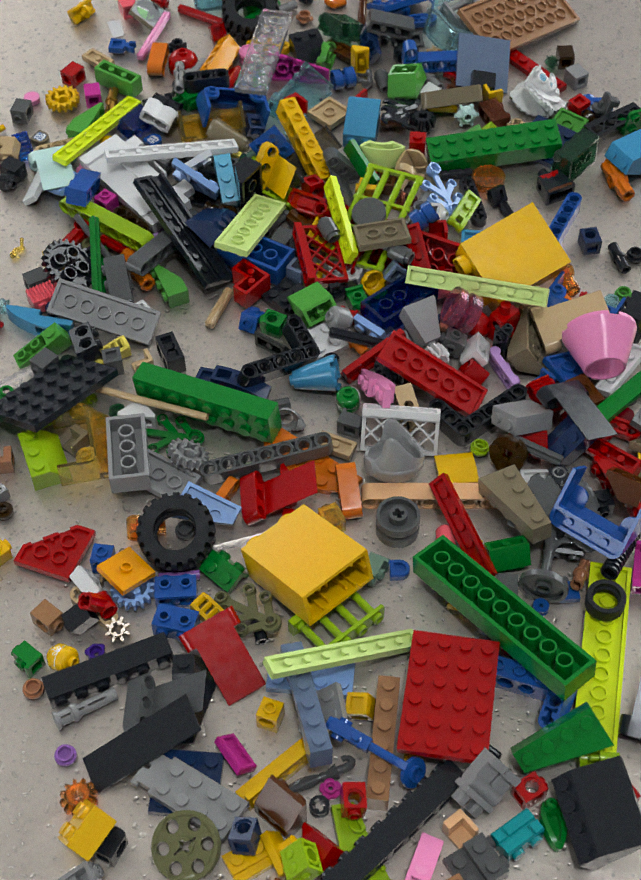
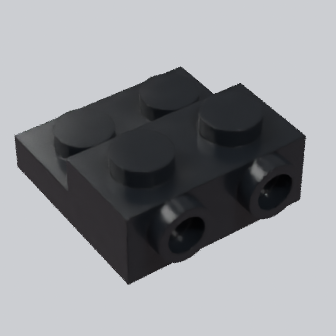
M286 278L263 293L261 300L274 311L285 314L288 317L293 315L294 311L287 297L305 287L301 283L295 284L289 278Z

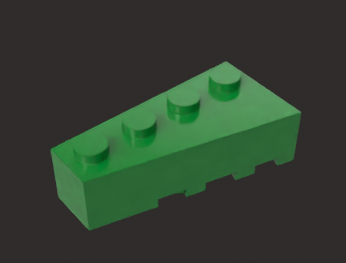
M586 701L512 746L511 751L523 772L527 773L612 747L614 744Z

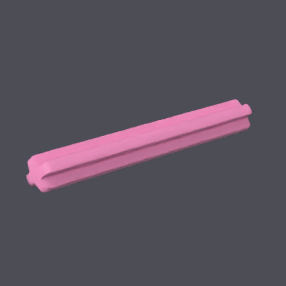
M164 11L137 53L138 60H145L151 50L152 43L156 42L171 17L169 11Z

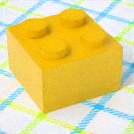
M85 799L84 802L77 804L73 810L74 815L69 822L66 821L61 826L58 832L60 835L57 838L89 862L117 821Z

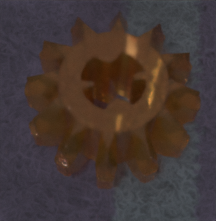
M73 778V784L65 783L64 787L66 790L60 791V797L62 798L59 801L60 805L64 807V812L67 815L71 813L72 817L74 815L73 810L77 804L84 802L85 799L94 805H98L96 797L99 794L97 789H94L92 782L87 783L84 778L79 783Z

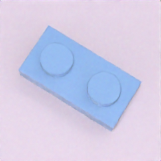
M358 313L353 317L354 328L359 333L386 339V333L383 329Z

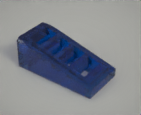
M27 131L11 135L16 137L19 142L26 141L21 143V147H27L20 148L18 158L20 161L27 162L28 156H22L28 155L33 151Z

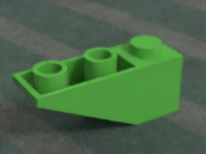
M159 264L149 272L153 279H155L157 290L162 292L163 302H167L170 309L190 302L188 289L181 277Z
M54 322L13 356L21 369L29 366V360L44 347L56 355H60L72 345V340L68 332Z

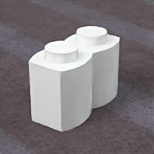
M149 97L139 118L148 124L154 125L158 130L168 133L178 113L172 107L163 105L158 99Z

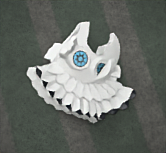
M540 64L532 69L525 81L517 84L515 89L510 91L509 96L513 98L512 102L516 104V108H519L520 112H525L526 115H531L532 117L541 115L549 118L556 115L561 107L566 109L568 103L558 96L560 91L557 88V80L554 74L551 72L548 78L541 69Z

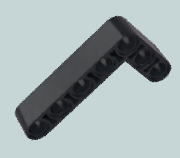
M289 315L282 327V333L291 350L243 365L237 376L239 386L248 388L291 374L293 370L317 360L320 350L299 316Z
M515 384L464 419L445 401L439 398L432 399L429 402V408L441 409L439 430L454 444L463 447L495 427V425L491 424L493 405L526 400L527 388L521 384Z

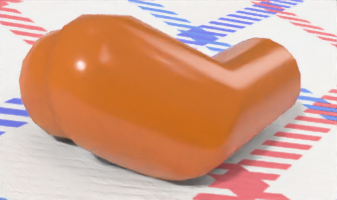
M324 0L325 5L332 9L347 5L346 0Z

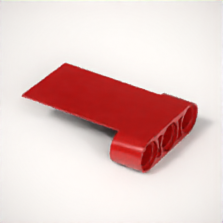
M310 461L265 482L259 471L242 476L240 478V496L244 522L249 526L266 519V516L272 512L318 493L315 461Z
M233 606L226 608L178 636L187 653L194 649L198 650L229 706L266 684L234 626L241 623V620Z

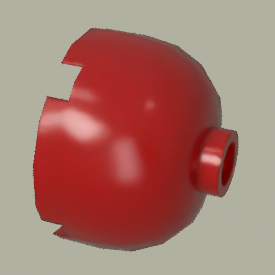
M179 48L173 51L168 60L170 74L173 75L177 61L184 63L185 71L187 68L191 69L198 62L196 54L187 48Z

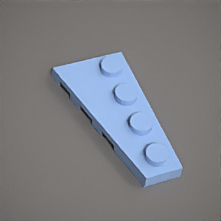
M355 663L312 671L311 675L315 689L319 691L337 682L341 684L344 699H347V692H353ZM269 674L267 675L266 692L292 694L285 677L271 680Z

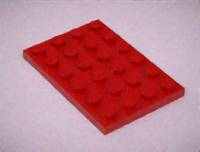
M413 630L396 753L472 763L485 747L489 750L500 642Z

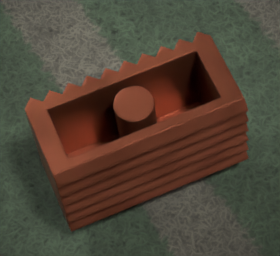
M495 97L479 102V116L485 124L493 122L497 127L507 126V123L511 121L510 113L504 110L503 104L499 103Z

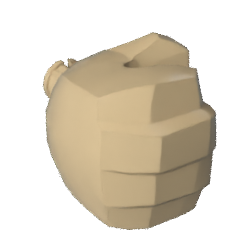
M407 149L398 158L395 170L424 177V180H427L424 173H426L428 162L420 151ZM405 179L399 193L403 192L407 185L412 186L414 181Z

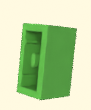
M422 63L393 64L388 74L387 97L391 99L396 97L417 99L427 79Z
M318 281L287 297L295 315L302 319L307 328L325 320L326 312L332 306H337L332 295Z

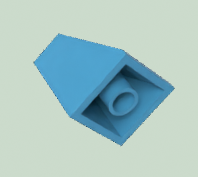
M349 96L343 130V147L352 139H355L359 146L368 140L377 141L380 127L381 99Z
M641 129L613 141L604 155L625 175H641Z

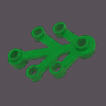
M159 414L157 416V423L167 431L147 428V436L164 438L157 443L148 445V449H156L154 452L158 454L160 449L168 446L172 440L176 441L177 438L181 440L186 438L189 441L192 439L194 443H200V445L205 441L204 434L198 429H192L183 416L177 417L175 424L178 429H183L185 433H179L168 420L166 414Z

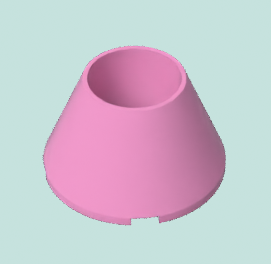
M609 310L594 311L570 321L567 324V329L562 331V342L587 377L596 380L610 379L620 375L626 369L636 336L637 325L635 320L624 312L619 311L618 314L609 313Z

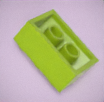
M30 430L18 433L35 491L73 480L58 434L40 430L37 433Z

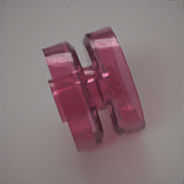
M455 287L448 294L440 313L441 323L449 327L454 326L455 329L463 333L470 332L475 327L482 313L483 298L474 293L469 294L468 290L462 287Z

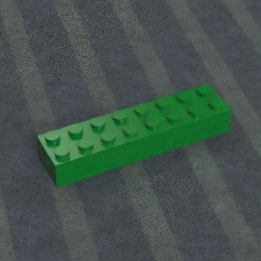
M555 118L426 138V153L429 164L436 162L441 167V171L447 170L449 172V170H464V168L474 170L560 157L562 153V140Z
M146 362L141 363L132 377L136 393L139 396L209 414L207 421L189 417L193 420H199L211 426L215 425L227 431H234L243 436H250L269 443H273L282 428L278 402Z

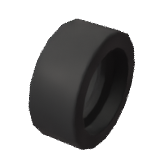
M606 579L597 580L587 589L584 605L587 612L597 620L612 621L620 617L624 611L627 596L624 589L618 583ZM599 592L609 593L617 599L618 604L614 608H602L593 601V596Z

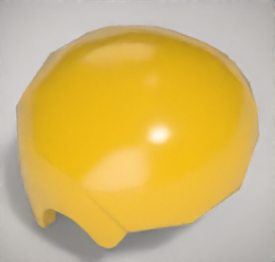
M373 269L363 275L360 284L363 285V290L367 296L376 299L382 297L387 291L385 287L386 280L380 271Z

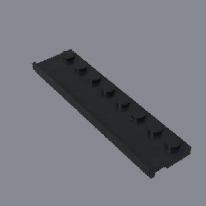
M159 173L158 176L149 175L135 178L133 181L134 186L204 288L233 282L231 270L215 247H209L185 223L193 216L165 175Z

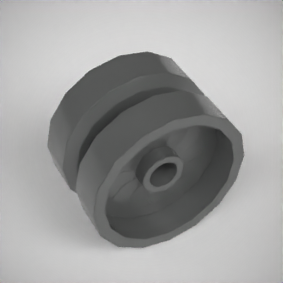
M393 496L379 504L376 511V535L383 544L392 548H404L411 545L417 539L420 510L416 503L402 496Z

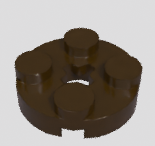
M503 434L497 437L489 446V455L497 470L515 464L519 471L525 465L529 453L526 444L521 439H516L512 434ZM506 449L508 452H512L513 455L508 457L505 454Z

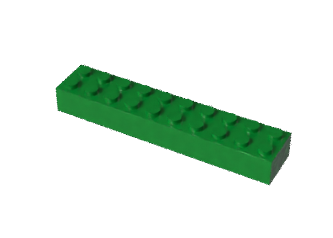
M444 535L412 557L413 572L493 641L500 642L499 646L563 701L595 676L597 660Z

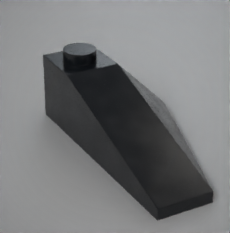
M195 654L173 655L172 681L206 670L203 710L195 713L201 727L203 717L210 705V699L217 684L202 657ZM198 733L178 745H194Z

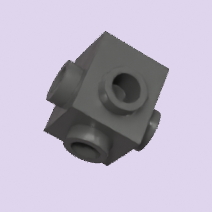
M448 326L445 332L440 333L441 337L438 342L448 350L451 356L459 358L466 347L468 335Z

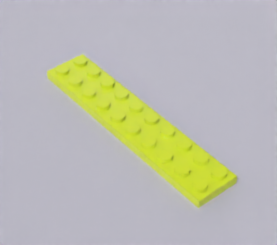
M590 562L587 589L595 581L606 579L600 572L604 563ZM623 567L617 579L612 580L624 589L627 596L626 605L620 617L612 621L597 620L587 612L586 607L581 648L597 661L595 676L579 688L576 693L575 708L587 701L614 744L612 747L605 748V752H617L632 568ZM599 592L593 596V601L602 608L610 609L618 604L617 599L609 593Z

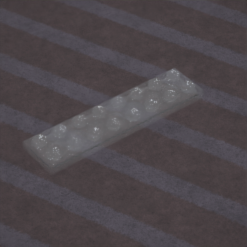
M262 9L235 84V92L267 95L293 18V12Z

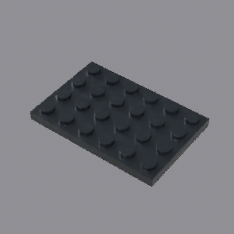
M70 354L64 355L59 362L50 364L44 372L35 374L33 378L21 383L18 388L8 392L6 396L0 399V420L37 433L119 375L117 368L78 358Z

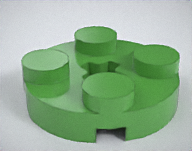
M329 41L322 43V52L317 58L316 65L328 68L331 71L336 58V54H333L334 49L336 50L335 43Z

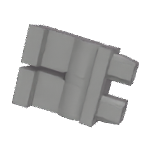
M485 747L465 770L462 777H458L455 781L459 787L452 797L462 807L472 798L465 809L477 818L484 810L490 814L494 810L493 806L500 802L502 795L512 785L516 788L521 780Z

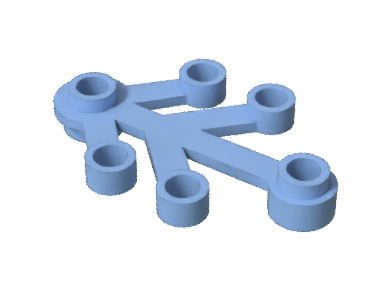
M431 162L426 168V174L429 177H433L437 187L428 180H424L420 187L423 191H432L433 193L427 197V200L430 203H442L449 212L450 217L463 195L460 192H456L452 197L454 201L452 202L450 197L453 189L457 186L456 181L449 179L445 184L447 187L445 189L438 175L441 167L436 162Z

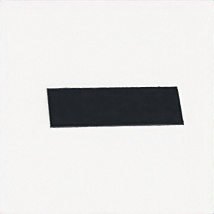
M184 694L83 757L96 795L112 787L115 783L202 730L187 694Z

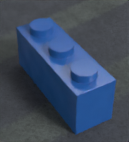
M81 168L69 185L65 187L64 196L66 197V203L86 207L100 188L101 172Z

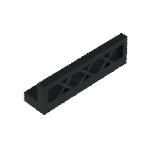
M632 102L584 125L581 137L584 140L590 138L597 140L625 126L626 120L617 119L627 118L629 112L641 108L635 102Z

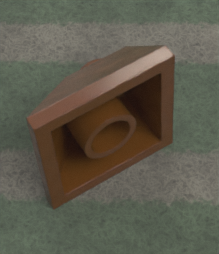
M614 466L608 469L606 475L617 500L622 501V505L625 507L637 508L641 503V477Z

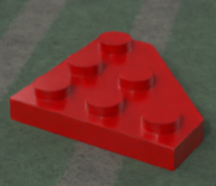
M75 525L70 527V530L60 534L56 532L42 537L43 540L23 544L13 560L14 564L70 583L71 579L69 576L80 565L96 536V531Z

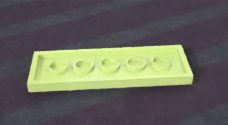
M254 194L215 240L214 247L225 252L237 254L238 256L248 257L285 210L286 203Z

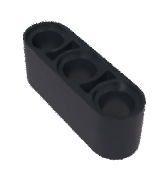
M224 68L187 72L183 75L185 92L189 94L199 93L209 86L229 88V72Z

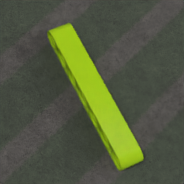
M66 197L59 201L60 209L73 218L74 215L80 214L83 219L89 222L91 216L99 217L101 233L135 251L154 238L151 232L91 201L86 207L67 204Z

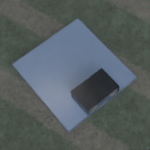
M459 33L455 87L481 84V89L483 90V85L487 84L490 91L503 89V94H507L510 40Z

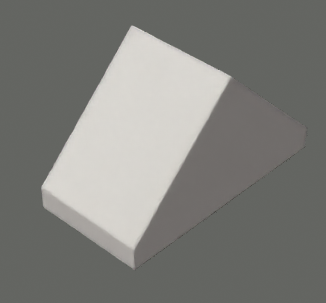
M133 402L117 413V416L144 413L147 428L157 429L156 415L147 405Z

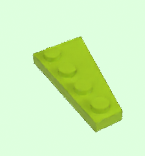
M341 804L331 805L330 810L337 844L342 850L350 852L355 847L354 843L360 836L364 835L366 837L368 835L366 826L362 818L358 820L341 818ZM385 865L369 880H390Z

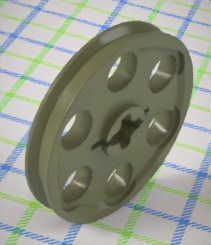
M180 810L167 815L156 827L151 841L153 861L157 869L170 880H200L206 877L216 866L221 852L220 835L215 824L206 815L194 810ZM194 817H197L201 822L200 828L197 831H193L190 827V821ZM171 820L177 821L179 825L178 831L174 834L168 830V824ZM206 837H211L214 842L213 848L209 851L203 847V840ZM183 841H193L188 846L189 851H180L184 846ZM162 842H166L169 845V852L165 856L159 853V845ZM197 859H201L204 862V870L201 873L196 872L193 868V864ZM176 861L182 866V872L178 876L174 875L171 871L172 864Z

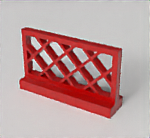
M294 222L292 237L300 268L303 272L305 287L317 281L320 284L348 282L349 278L338 240L331 243L335 246L331 250L325 246L328 241H324L321 244L315 240L317 236L323 238L317 225L302 226L301 222ZM305 231H312L315 235L311 238L306 235ZM311 243L319 247L316 252L309 248ZM323 250L329 255L325 258L318 253ZM331 256H333L336 259H338L339 262L335 264L331 262L329 259L331 258ZM315 257L322 261L320 265L313 262ZM325 263L333 268L330 272L322 268ZM337 270L342 273L343 277H337L333 275V272ZM318 271H320L321 273L326 275V277L317 278L316 274L318 273Z

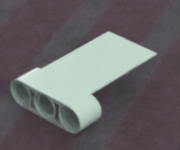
M63 146L32 151L28 155L31 170L39 171L43 191L66 187L74 179L72 165L76 163L77 158L67 166L53 161L52 155Z

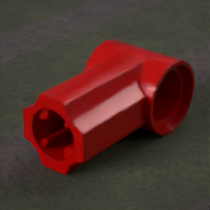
M301 198L297 203L298 213L315 218L318 216V219L332 217L330 209L324 201L316 202Z
M83 219L89 226V222L86 219ZM75 221L74 228L62 241L64 242L65 239H68L69 243L74 240L77 246L88 236Z
M107 591L99 593L82 592L78 596L79 601L77 605L81 610L99 613L103 619L112 617L118 611L117 605Z

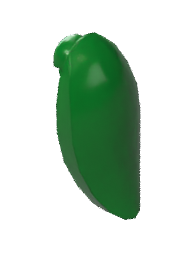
M550 797L541 804L539 822L545 829L544 836L554 852L558 853L564 847L567 826L557 800Z

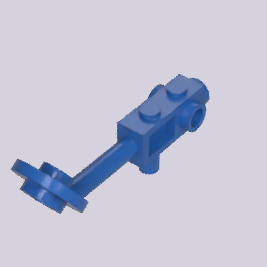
M332 716L329 717L326 727L331 733V738L339 743H342L344 740L365 753L370 751L400 768V780L403 786L409 789L416 788L419 781L425 776L426 764L423 759L414 756L404 761L373 743L374 741L371 737L351 727L353 723L342 716L340 719Z

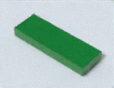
M352 139L343 151L359 176L364 177L370 162L356 140ZM375 171L368 184L376 185L379 182L380 178Z

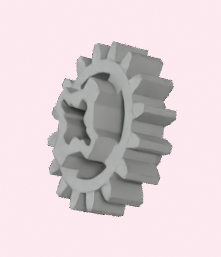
M177 438L176 441H171L167 449V456L171 457L170 460L175 461L177 466L182 465L183 469L188 467L192 471L194 468L200 470L201 464L209 460V452L205 451L206 448L201 447L200 443H194L192 439L189 441L186 438H183V440Z

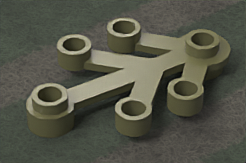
M247 583L243 586L248 606L231 599L227 592L219 591L216 593L214 601L224 610L233 606L235 611L241 613V615H238L241 623L235 627L241 638L261 630L270 634L280 630L282 620L278 614L273 612V597L270 591L265 590L259 594V599L264 604L265 615L258 612L255 596L257 590L253 583ZM251 620L258 621L257 623L248 626L244 623Z

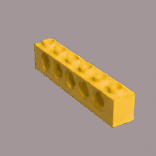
M295 97L280 100L276 114L307 175L316 174L324 181L325 185L331 173L323 158V151Z

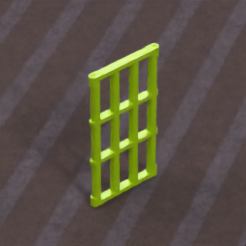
M369 163L362 182L354 194V199L348 209L349 222L352 219L354 205L364 198H370L364 196L363 193L374 171L383 174L373 193V198L379 199L389 175L398 177L388 201L380 200L386 208L385 220H387L391 209L400 211L398 218L404 217L405 219L407 213L410 212L411 204L424 181V177ZM405 179L414 181L404 205L394 204ZM373 250L365 251L361 260L355 264L356 267L370 271L374 269L382 273L387 260V251L383 250L376 266L367 263ZM331 256L330 260L338 261V259Z

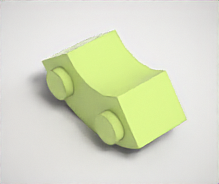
M368 140L360 144L359 147L370 163L395 169L396 162L406 146L394 141L374 142Z

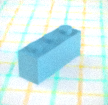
M230 153L214 155L213 166L219 187L220 202L226 206L238 208L239 197Z

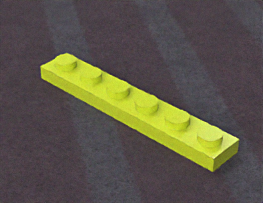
M330 175L323 188L332 219L340 230L341 237L338 241L344 263L352 264L358 256V248L337 177Z

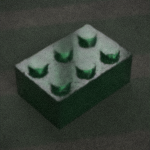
M585 128L575 133L573 138L566 141L559 150L555 151L551 171L558 169L574 181L595 162L600 136Z

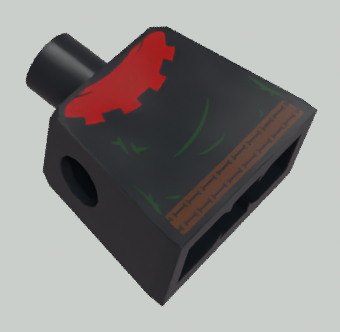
M543 168L537 174L536 189L546 206L564 200L569 193L575 190V183L558 169L548 172Z

